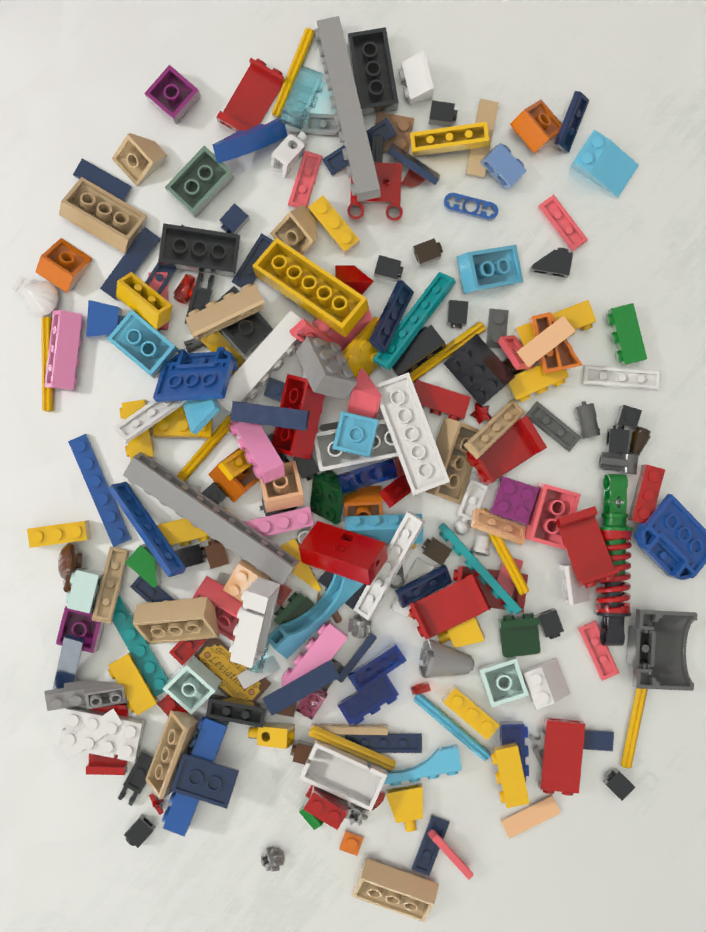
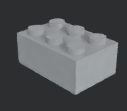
M309 336L305 338L295 354L313 392L345 400L357 384V381L347 363V359L341 351V347L335 342L324 341L320 338Z

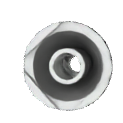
M427 639L423 643L420 653V660H423V666H419L421 677L433 678L465 675L473 671L474 660L471 655L431 639Z

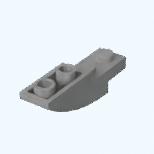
M113 682L64 683V688L44 691L47 711L87 705V709L126 703L124 685Z

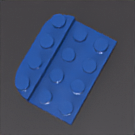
M218 347L216 352L187 353L185 349L178 350L179 354L175 355L170 361L166 360L164 362L153 395V399L156 402L224 399L232 371H237L238 363L224 347Z
M667 494L645 523L639 524L637 531L634 533V538L641 550L667 576L678 580L694 578L706 564V529L672 494Z

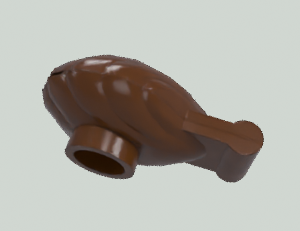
M72 543L66 544L61 549L58 557V571L61 578L64 579L62 583L65 592L71 591L70 578L72 573H75L77 568L81 569L82 553H77Z

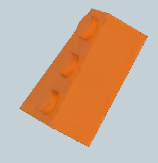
M551 312L529 318L533 339L556 322ZM567 339L563 340L538 360L541 375L583 365Z

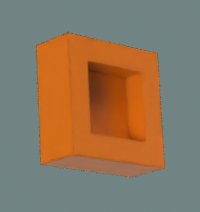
M345 830L339 850L357 856L364 836Z

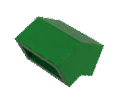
M305 805L299 809V813L314 830L324 823L303 810Z

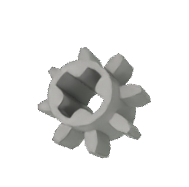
M360 614L355 615L353 619H349L348 632H352V636L355 638H365L366 634L371 633L372 621H368Z
M351 802V807L348 806V814L345 819L351 821L350 825L358 823L360 826L362 824L361 819L367 820L368 818L365 815L367 809ZM355 810V812H359L360 815L358 816L357 814H353V811Z
M266 848L267 853H262L261 856L262 866L266 868V871H279V866L284 865L285 862L283 852L280 851V848Z

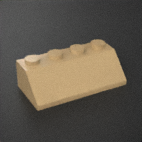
M83 177L77 181L62 199L59 216L124 254L135 241L147 218L146 214Z
M251 283L247 284L236 294L234 292L228 293L223 296V300L216 302V300L206 304V308L201 311L195 309L189 312V316L185 320L193 338L199 341L267 308L256 284L253 286Z
M444 417L436 440V446L450 482L425 492L461 504L473 468L467 460L468 456L466 453L468 450L464 444L479 429Z
M208 597L183 598L172 601L164 600L153 603L146 602L136 606L133 625L148 644L219 637L215 607Z
M170 711L146 776V782L159 799H164L173 792L171 788L183 752L187 753L190 749L193 735L197 731L198 721L190 713Z
M366 858L360 870L352 897L424 922L434 906L439 884L434 883L430 879H423L415 876L413 873H406L393 866H387L376 860Z

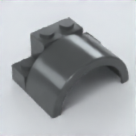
M636 609L635 626H629L627 664L633 667L632 687L638 689L694 690V683L690 679L687 669L686 644L690 626L697 620L698 614L696 612Z

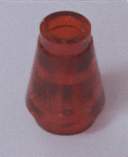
M185 274L173 292V298L180 303L188 304L196 278Z

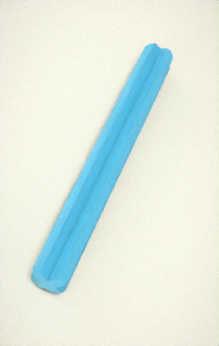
M418 693L414 697L415 703L483 761L490 757L491 753L424 695Z

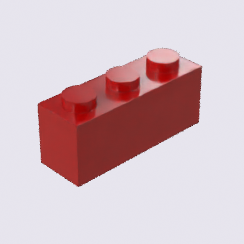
M416 379L414 387L422 409L423 407L430 409V413L441 416V413L449 415V419L456 421L465 418L471 399L470 396Z
M647 464L642 465L628 520L645 523L655 511L665 469Z

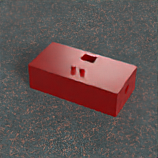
M320 521L316 522L299 546L301 563L369 586L388 559L385 542Z

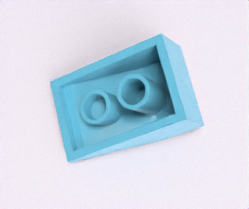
M594 130L570 167L614 196L619 197L639 165L610 139Z
M516 245L472 251L456 256L464 294L524 282Z
M132 309L107 338L108 341L154 379L162 370L164 362L166 360L170 361L179 350Z

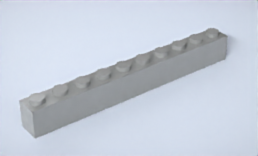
M336 16L317 20V29H314L316 40L321 42V45L318 46L320 57L325 59V62L322 63L324 74L329 76V79L326 80L328 91L333 93L330 100L332 109L336 108L337 114H334L336 126L340 125L341 131H338L340 143L344 142L345 148L342 149L344 161L348 160L349 166H346L348 178L352 177L353 184H350L352 195H356L358 202L381 197L340 18Z
M140 452L131 459L123 474L130 483L142 488L146 494L158 499L162 505L174 510L178 516L190 521L194 527L206 532L210 538L222 543L226 549L238 554L242 560L254 565L258 571L270 576L274 582L283 585L289 579L300 562L298 559L144 453Z

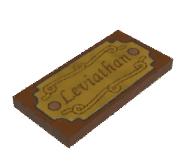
M209 638L194 656L221 680L218 689L227 697L256 702L272 682L265 677L244 689L237 675L248 670L249 667L230 661V647L219 638Z

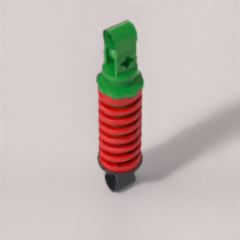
M605 474L603 478V513H601L603 523L599 528L614 569H619L620 573L612 581L604 583V580L597 581V583L605 584V587L596 588V593L604 594V597L596 598V603L604 604V607L596 605V610L594 611V615L601 616L600 642L602 646H623L625 642L624 618L631 616L630 603L624 602L630 600L631 595L623 592L631 588V584L624 581L631 578V574L625 570L631 568V563L626 561L631 558V553L626 551V549L632 547L629 541H631L633 527L627 526L626 523L628 518V478L625 474Z

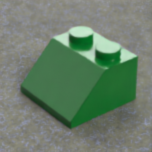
M142 544L125 563L153 588H156L162 583L161 566L146 544Z

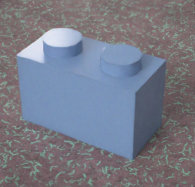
M502 143L496 145L480 161L505 190L512 187L527 171L522 161L515 158L511 154L509 147Z

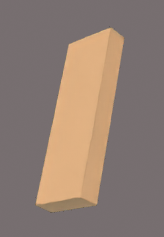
M562 316L516 353L525 365L530 367L573 334L575 330L567 319Z
M479 508L473 510L471 527L519 545L525 543L526 526Z
M551 794L501 819V822L509 838H512L561 812Z

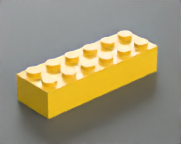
M278 238L271 243L252 266L256 277L344 337L350 333L369 310L367 298Z

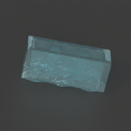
M301 66L281 112L280 122L300 130L303 129L305 123H309L312 114L310 110L311 108L315 109L318 101L316 96L318 92H322L325 84L322 81L323 73Z

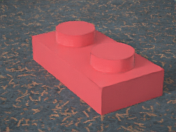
M515 335L501 336L497 342L515 369H531L533 364L527 367L516 353L523 347Z

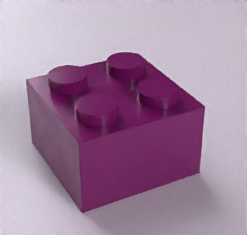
M170 64L144 93L147 100L175 124L178 123L201 96L199 90Z
M501 476L489 513L527 525L539 488Z
M65 606L56 644L62 646L65 634L85 639L82 651L95 653L98 650L104 623L92 621L93 612L85 613L69 609Z

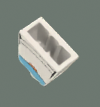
M302 131L296 137L289 134L272 153L270 167L286 178L303 156L305 143L309 139L308 136Z

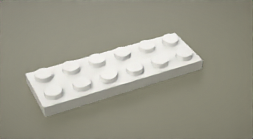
M409 372L376 384L375 387L382 395L380 409L413 496L449 483L450 480Z

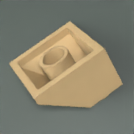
M129 133L112 159L132 182L139 186L161 166L168 155L155 141Z
M301 205L290 211L270 234L274 239L278 238L303 255L316 241L315 218L304 205Z

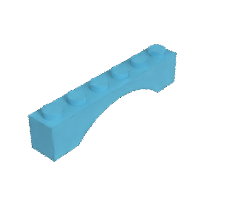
M334 574L322 598L303 615L287 623L280 624L268 636V642L278 653L288 659L363 583Z
M457 744L438 747L431 756L413 767L403 770H386L387 777L384 784L396 786L400 785L401 781L406 780L418 782L423 777L435 779L439 777V774L447 773L448 776L458 774L462 767Z

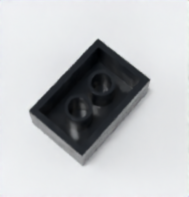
M233 286L223 296L231 292H234V294H236L239 292V290L235 286ZM222 296L219 300H217L216 302H219V301L223 300V299H224L223 296ZM257 312L221 330L247 356L273 331V328Z
M475 334L443 363L481 407L515 378L478 334Z

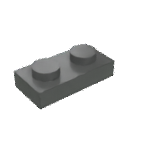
M489 309L486 337L488 347L501 348L497 341L501 336L507 335L509 310Z

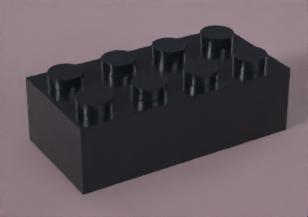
M386 27L348 33L353 74L362 115L398 109L399 101Z
M163 223L158 265L234 277L240 235Z

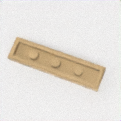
M480 99L475 123L487 122L491 146L499 102ZM490 146L470 149L465 175L485 177L486 168L480 161L490 152Z
M511 399L464 446L478 459L526 412L514 399Z
M110 546L92 621L112 624L129 550Z
M311 724V727L317 726L333 734L388 735V725Z

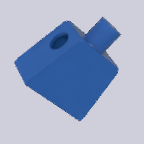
M88 300L86 337L89 339L109 337L125 318V316H122V309L117 306Z

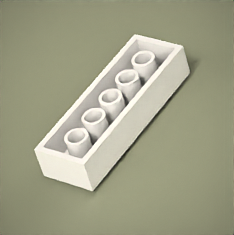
M291 310L230 378L225 398L217 399L230 413L233 401L246 402L249 398L252 400L259 392L257 388L261 384L265 385L269 381L272 371L274 369L278 371L284 364L283 359L287 355L290 357L297 349L295 345L299 340L293 337L289 330L302 319Z
M424 411L425 417L428 422L427 412ZM379 420L370 458L332 449L337 429L318 432L314 441L320 472L398 457L385 420Z

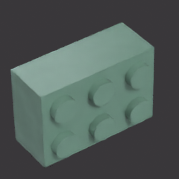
M204 145L165 186V189L196 218L230 182L234 175L223 162L217 163L215 155Z

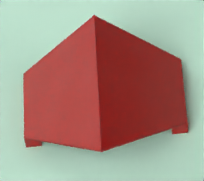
M355 265L335 266V277L361 295L374 282Z

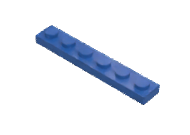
M84 434L68 441L113 547L131 540L132 538L118 505L108 490L110 488L88 435Z
M127 482L112 484L108 490L166 575L172 577L183 574L186 567Z

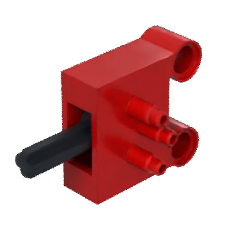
M373 135L371 153L381 197L360 202L391 203L386 208L385 214L389 221L396 222L400 220L403 214V209L400 206L402 163H383L384 137L382 135ZM351 191L350 205L348 206L347 213L352 220H360L364 216V207L357 201L356 195H352ZM353 206L360 207L361 214L359 216H353L350 213ZM393 207L397 208L400 213L396 218H392L389 215V210Z

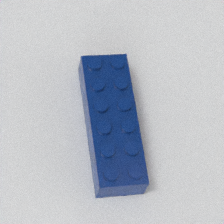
M203 716L197 727L200 733L199 735L196 734L190 745L193 751L192 753L189 752V754L214 762L229 722ZM172 792L169 803L172 805L167 807L162 818V822H165L163 829L185 837L199 800Z

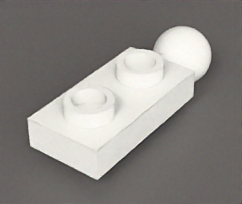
M470 479L456 514L462 517L454 526L457 534L465 535L470 529L468 521H472L473 510L475 508L480 509L488 486Z

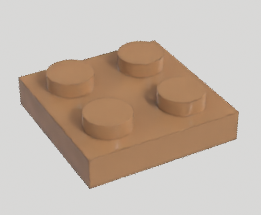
M377 112L375 125L387 118L397 133V136L383 144V153H388L392 143L409 153L410 133L413 130L415 118Z

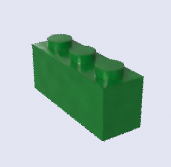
M634 303L609 309L606 318L608 325L612 326L611 339L613 344L617 346L618 351L615 353L618 363L621 362V366L646 360L647 355Z

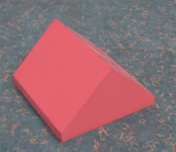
M360 369L356 378L357 384L351 391L347 412L376 419L382 395L365 370Z

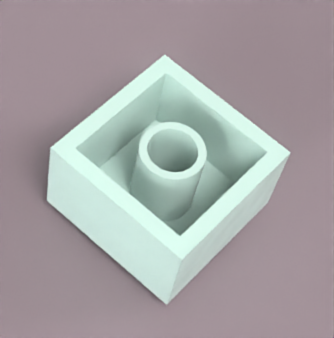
M86 568L77 569L75 573L73 572L70 578V584H72L71 592L68 591L65 603H68L67 608L85 613L94 612L103 573Z
M193 655L168 679L163 690L187 712L192 714L217 690L221 680Z
M515 656L478 667L491 707L529 696Z

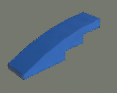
M277 118L267 124H258L246 131L239 130L212 144L217 163L241 157L286 138L288 135L284 118Z

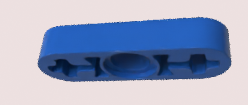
M449 193L444 199V207L451 212L486 221L494 220L498 214L497 205L489 201L457 193ZM454 197L455 202L461 203V199L465 201L463 202L461 210L459 209L460 205L454 204V206L451 207L450 203L447 202V200H451V198ZM474 202L476 210L473 212L467 211L465 208L466 203ZM480 204L483 205L481 209L487 210L488 207H492L494 214L492 213L490 216H487V212L482 210L480 214H477Z

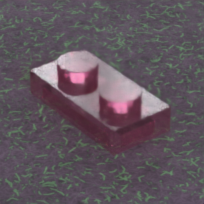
M321 689L313 692L300 701L295 711L312 720L328 693Z

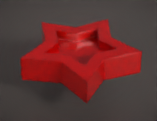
M475 403V411L470 415L477 419L478 424L483 420H490L492 418L488 413L489 406L481 407L480 404Z
M153 793L150 794L149 797L153 807L161 815L164 813L163 805L161 804L164 800H159L157 795Z

